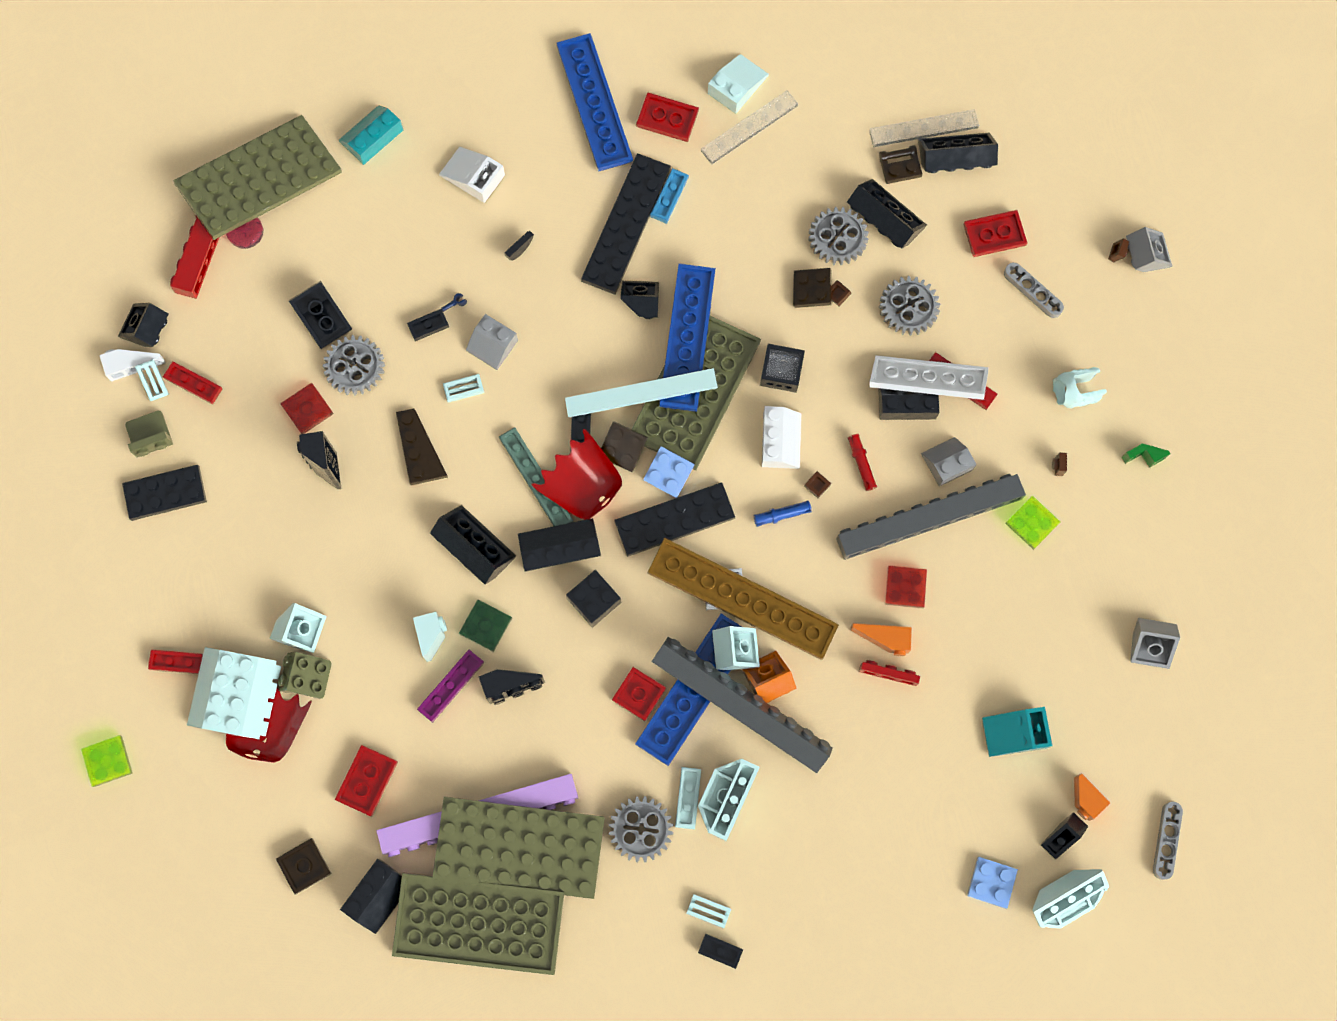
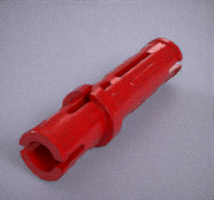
M859 434L849 436L847 439L853 452L851 455L856 460L865 490H873V488H877L866 457L867 451L862 446Z

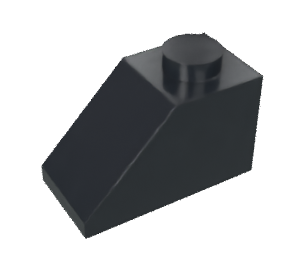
M1073 812L1059 824L1041 846L1057 859L1083 836L1088 825Z

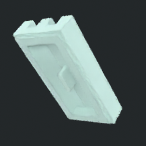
M154 359L135 366L150 401L169 395ZM149 365L152 366L163 393H160ZM141 368H145L156 393L155 396H153Z
M479 374L443 383L448 403L484 393ZM476 380H477V383L470 384V385H465V386H461V387H459V388H455V389L448 390V388H450V387H454V386H457V385H461V384H465V383H469V382H472V381H476Z
M693 894L686 914L725 928L731 909ZM695 900L726 911V913L723 915L697 905ZM692 909H699L719 917L723 921L722 923L693 912Z

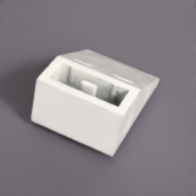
M459 147L439 176L485 203L505 176L503 165L492 158Z

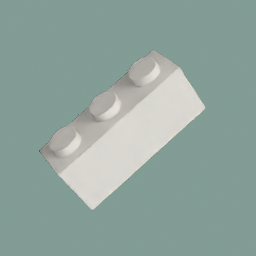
M765 406L763 413L762 467L800 469L801 413L785 407Z

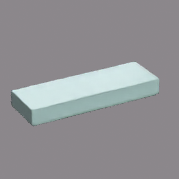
M681 768L676 828L695 830L701 769Z

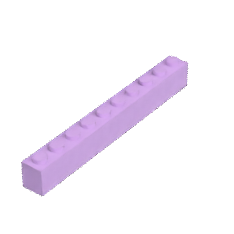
M568 774L479 801L554 810L556 809L555 805L561 803L564 806L574 804L575 799H578V794L573 776ZM442 811L376 830L382 854H388V857L399 855L400 851L408 849L409 852L420 849L419 845L427 843L428 846L437 844Z

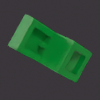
M1142 443L1126 452L1121 458L1126 464L1142 455L1150 468L1166 459L1171 453L1168 450Z

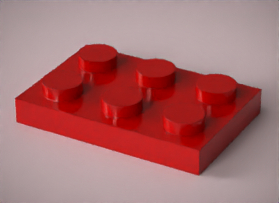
M647 92L636 127L688 142L699 107Z
M1018 210L964 221L963 224L973 257L1023 247L1028 243Z
M361 745L335 800L372 817L398 761Z

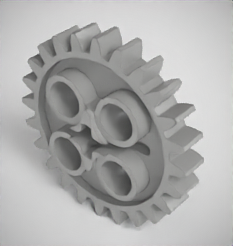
M835 207L834 212H831L828 208L827 214L821 211L820 217H815V222L811 223V229H809L810 236L808 240L812 242L810 248H815L814 254L820 253L819 259L826 257L825 263L832 260L833 265H835L836 261H839L840 265H842L845 260L850 264L851 258L856 261L857 255H862V250L866 249V243H868L867 236L869 231H864L867 225L862 224L863 218L857 220L858 213L851 215V209L846 213L844 207H842L841 211H838L837 207ZM839 222L841 226H835L833 223ZM846 225H849L846 229H844L842 236H839L843 228ZM853 233L855 237H850L847 234ZM822 235H827V236H829L830 238H829V239H823L821 236H822ZM835 236H838L834 244L829 248L828 246L833 243ZM836 246H842L844 250H838Z
M908 276L907 281L900 277L899 283L893 280V286L887 285V290H884L882 293L884 296L880 298L882 303L879 308L884 309L880 315L886 316L884 322L890 321L889 328L895 326V332L901 329L902 335H904L905 331H908L911 336L913 331L919 335L920 329L926 332L927 326L932 327L933 322L937 320L936 315H939L940 312L937 308L941 304L936 302L939 296H933L936 290H929L931 284L925 286L924 279L919 283L918 277L911 281L910 276ZM913 291L917 296H911L908 292ZM898 300L901 305H895L893 301ZM923 306L927 311H921L918 307ZM908 315L911 320H905L903 316Z
M352 335L349 341L345 336L343 343L338 339V346L332 344L333 351L327 350L326 352L329 357L323 358L327 362L323 364V368L326 369L324 375L328 377V383H332L331 385L334 389L338 387L340 393L345 389L346 395L352 391L354 396H356L359 390L361 394H364L365 388L371 391L370 385L377 386L375 380H382L378 374H384V370L380 368L385 366V363L381 361L384 357L383 354H380V348H376L375 342L370 344L369 338L363 342L362 336H359L358 340H356L354 335ZM349 351H355L352 356H346ZM365 359H371L370 363L362 364ZM339 367H345L344 371L337 372ZM356 375H362L359 380H353Z
M636 796L634 803L628 799L629 805L626 806L624 803H621L622 810L615 809L618 816H611L615 823L609 824V827L614 828V831L609 832V835L615 836L611 843H618L615 850L622 849L621 856H624L626 853L629 854V861L635 856L638 863L640 857H643L644 862L647 861V856L654 860L655 853L659 856L662 855L661 848L664 850L668 849L665 842L671 843V840L667 836L674 833L669 831L668 828L674 825L667 822L671 819V816L664 815L667 808L660 810L661 803L655 806L654 799L648 803L646 796L640 802L638 796ZM629 813H636L638 815L636 823L631 824L627 821ZM650 815L658 818V823L655 826L647 824L646 820ZM640 824H644V828L657 829L659 833L644 831L642 835H639L637 830H627L623 827L625 825L639 827ZM627 833H633L636 836L634 843L628 844L624 841ZM652 835L655 837L656 842L653 846L645 845L644 839L646 836Z

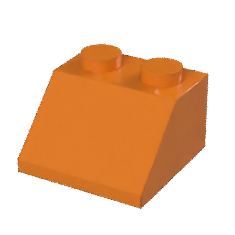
M777 651L759 658L760 667L742 669L754 695H759L766 703L797 689L790 669Z

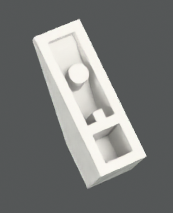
M111 349L106 351L105 354L99 355L105 375L111 382L138 373L135 366L154 359L157 366L166 363L164 358L158 353Z

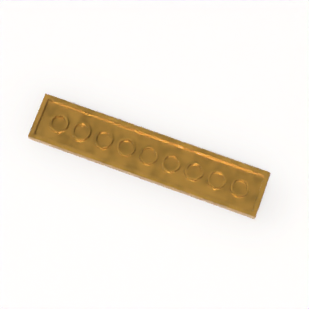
M664 538L647 574L820 660H823L839 624Z

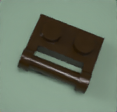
M915 145L891 152H879L886 184L922 177ZM909 155L911 157V159L889 164L887 161L889 159Z

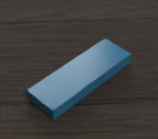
M672 168L650 214L651 218L666 224L668 223L687 183L688 174Z

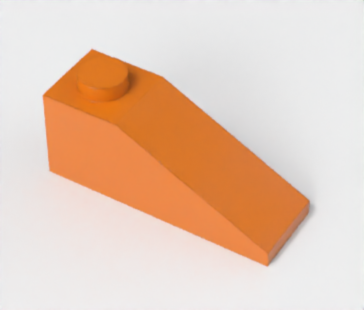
M855 623L851 626L852 632L885 651L894 653V656H906L911 651L912 627Z

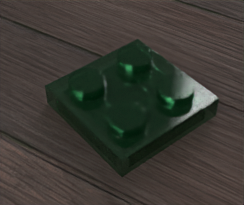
M477 600L459 634L494 652L512 617Z

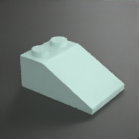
M740 54L720 69L708 83V94L736 114L769 74Z

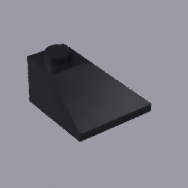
M622 281L621 300L639 317L645 319L658 318L659 282Z

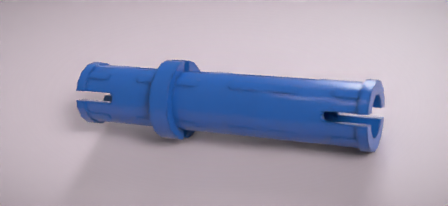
M808 500L775 510L772 508L767 512L755 514L753 517L755 525L758 527L768 523L775 524L780 520L801 514L811 513L812 508Z

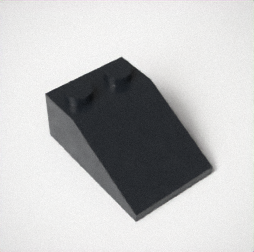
M321 280L289 300L320 349L352 330V327Z

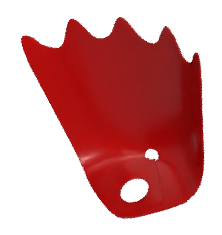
M583 429L584 442L580 443L570 440L571 453L569 455L556 454V469L554 471L541 470L545 483L542 485L532 483L531 485L574 516L587 520L591 519L611 502L622 486V479L618 470L587 430ZM604 496L605 498L600 502V497ZM608 498H610L609 501H608L604 506H602L603 503H604Z
M276 688L274 699L268 698V702L273 703L270 719L264 718L263 720L264 722H269L266 736L260 735L259 739L226 733V746L228 750L247 759L271 763L280 761L291 747L312 700L305 706L300 707L298 694L286 701L282 698L279 688ZM259 750L260 754L254 753L253 751ZM245 754L254 755V756H256L257 758L249 757V756H246Z

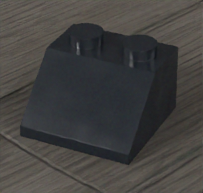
M135 303L132 305L118 337L144 347H154L159 341L161 329L167 324L169 313L151 303Z

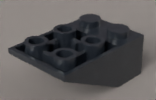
M499 669L478 676L486 699L490 704L494 703V705L505 702V698L510 696L513 698L522 696L524 694L523 691L531 689V691L543 687L542 684L545 683L542 674Z

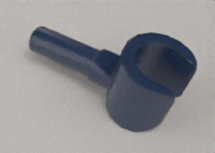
M457 293L454 296V300L441 307L444 312L457 304L465 306L467 300L463 299L458 302L463 295Z

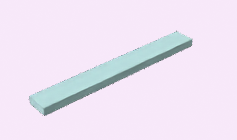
M712 368L567 397L565 401L568 417H574L716 389L718 387L715 370Z

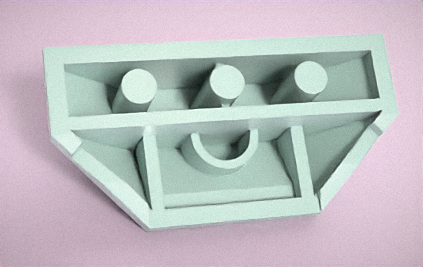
M739 759L714 769L698 805L708 833L727 841L760 768L759 766L744 759Z
M1073 870L1042 888L1032 909L1038 925L1042 928H1062L1094 909L1101 900L1104 891H1107L1109 888L1103 870Z

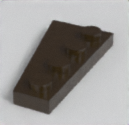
M415 408L396 412L410 485L448 478Z

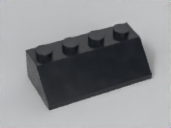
M990 132L918 139L921 164L925 172L937 173L940 170L952 172L962 168L964 170H972L974 167L991 168L998 165V143Z
M874 179L858 185L847 201L853 211L864 216L866 222L873 224L878 228L880 234L887 236L892 240L893 245L901 249L908 246L927 226L925 222Z
M324 432L300 434L297 449L302 454V458H305L306 463L309 464L310 469H313L319 477L336 489H341L337 452Z
M462 505L439 517L430 532L438 542L484 584L495 579L516 557L508 547Z
M593 518L518 534L524 571L601 556Z

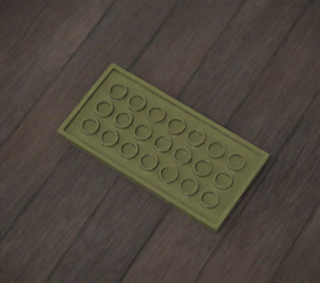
M300 115L173 181L207 232L215 240L342 173V170L305 118Z
M709 316L703 370L714 368L718 388L700 391L697 412L659 407L660 400L645 402L632 430L648 437L645 447L658 452L662 446L694 463L693 469L697 470L761 339ZM664 365V367H663V369H662V371H661V373H660L658 379H662V378H663L665 365Z
M444 796L432 879L478 885V882L562 891L566 896L594 899L605 817Z
M402 873L392 956L555 975L564 892L481 882L470 884L432 879L433 876Z

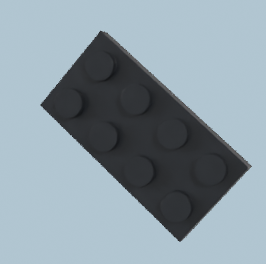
M199 465L122 483L128 516L131 521L207 502Z

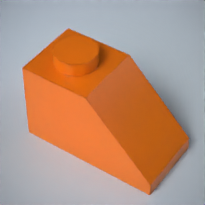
M1082 773L1074 778L1077 813L1084 820H1094L1110 802Z

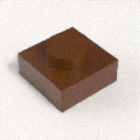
M1123 238L1113 243L1108 260L1116 262L1125 258L1130 241Z
M836 280L831 286V301L839 307L852 293L841 282Z
M1059 452L1053 458L1052 469L1055 470V476H1063L1067 472V453Z
M817 471L805 483L804 487L815 497L819 498L831 486V482Z

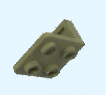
M159 410L130 420L125 424L131 441L128 447L130 452L136 457H142L173 445L164 415Z
M299 652L287 653L283 660V674L280 675L278 680L279 691L285 693L293 692L318 699L323 698L331 669V661Z

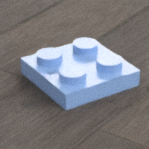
M661 446L643 480L678 498L695 464Z
M977 857L967 896L1007 909L1018 869Z

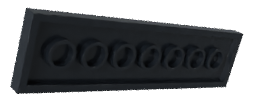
M637 153L584 271L581 282L616 295L650 214L671 170L670 165Z

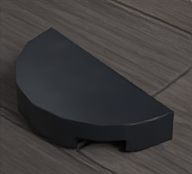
M527 231L505 252V256L512 261L521 256L530 245L534 234L531 231Z

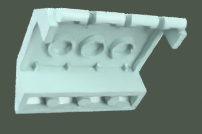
M205 647L187 725L259 739L260 735L266 736L269 722H264L263 720L264 718L270 719L273 703L268 702V698L274 699L277 683H272V680L279 679L281 666L276 665L277 661Z

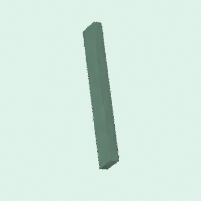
M514 427L499 436L500 441L553 526L573 523L574 521L567 510L532 487V483L542 485L545 481L540 466L516 428Z

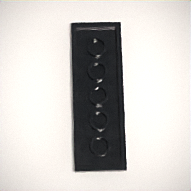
M721 482L618 518L614 522L628 557L661 545L664 538L674 541L735 519V514Z

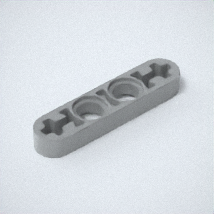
M1013 262L1007 265L1004 276L1011 284L1047 316L1051 318L1060 316L1064 306L1057 297L1018 263ZM1015 269L1017 271L1016 274L1011 275L1010 271ZM1022 281H1030L1032 287L1025 288L1022 285ZM1036 293H1043L1046 297L1045 300H1038ZM1050 299L1051 301L1045 306L1044 304ZM1057 306L1058 309L1053 312L1051 308Z
M1177 802L1166 803L1162 809L1153 865L1154 876L1160 880L1169 879L1174 873L1183 809ZM1174 806L1177 814H1173L1172 820H1176V823L1166 822V819H1171V812L1168 811V808ZM1167 825L1174 828V835L1171 837L1167 836L1164 832ZM1163 845H1168L1171 848L1169 856L1162 854L1161 848ZM1160 858L1170 860V863H1165L1164 868L1168 870V873L1163 874V876L1159 868L1163 867L1164 861H1160Z

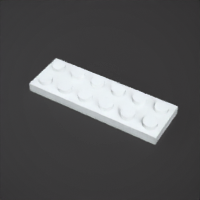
M876 355L870 378V387L984 400L989 367Z

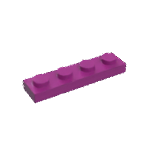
M469 649L417 710L433 723L480 669L484 661Z

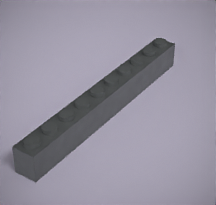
M1006 474L1000 477L998 481L988 480L982 483L983 486L977 488L976 486L968 487L965 489V492L960 494L953 492L948 494L945 499L935 498L929 501L930 504L924 506L917 504L911 507L912 510L906 512L904 510L897 511L892 517L882 516L877 518L874 523L864 522L859 524L856 529H844L840 531L836 538L843 558L846 560L1020 501L1026 496L1018 474L1013 476Z
M667 637L651 661L815 773H818L830 757L833 747L827 741L819 739L811 730L803 728L793 718L782 714L777 707L769 705L762 697L748 691L743 684L735 682L728 674L720 672L710 662L702 660L694 651L686 649L676 639Z

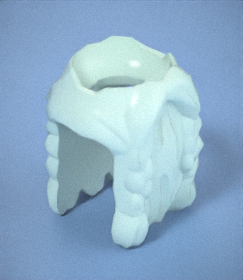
M1092 367L1089 369L1073 370L1071 372H1064L1057 378H1054L1053 391L1056 394L1058 405H1064L1066 408L1072 409L1100 401L1107 392L1106 389L1081 394L1076 386V383L1090 381L1097 373L1101 372L1100 369Z

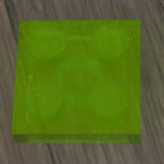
M1031 496L1005 524L1034 550L1061 521L1034 496Z
M121 735L81 749L92 787L133 774Z

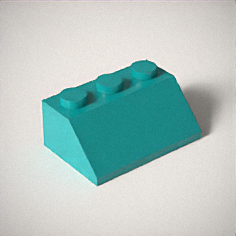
M378 105L342 136L339 142L364 165L403 131L402 123L388 108Z

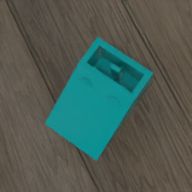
M1045 707L982 718L989 757L1052 747Z

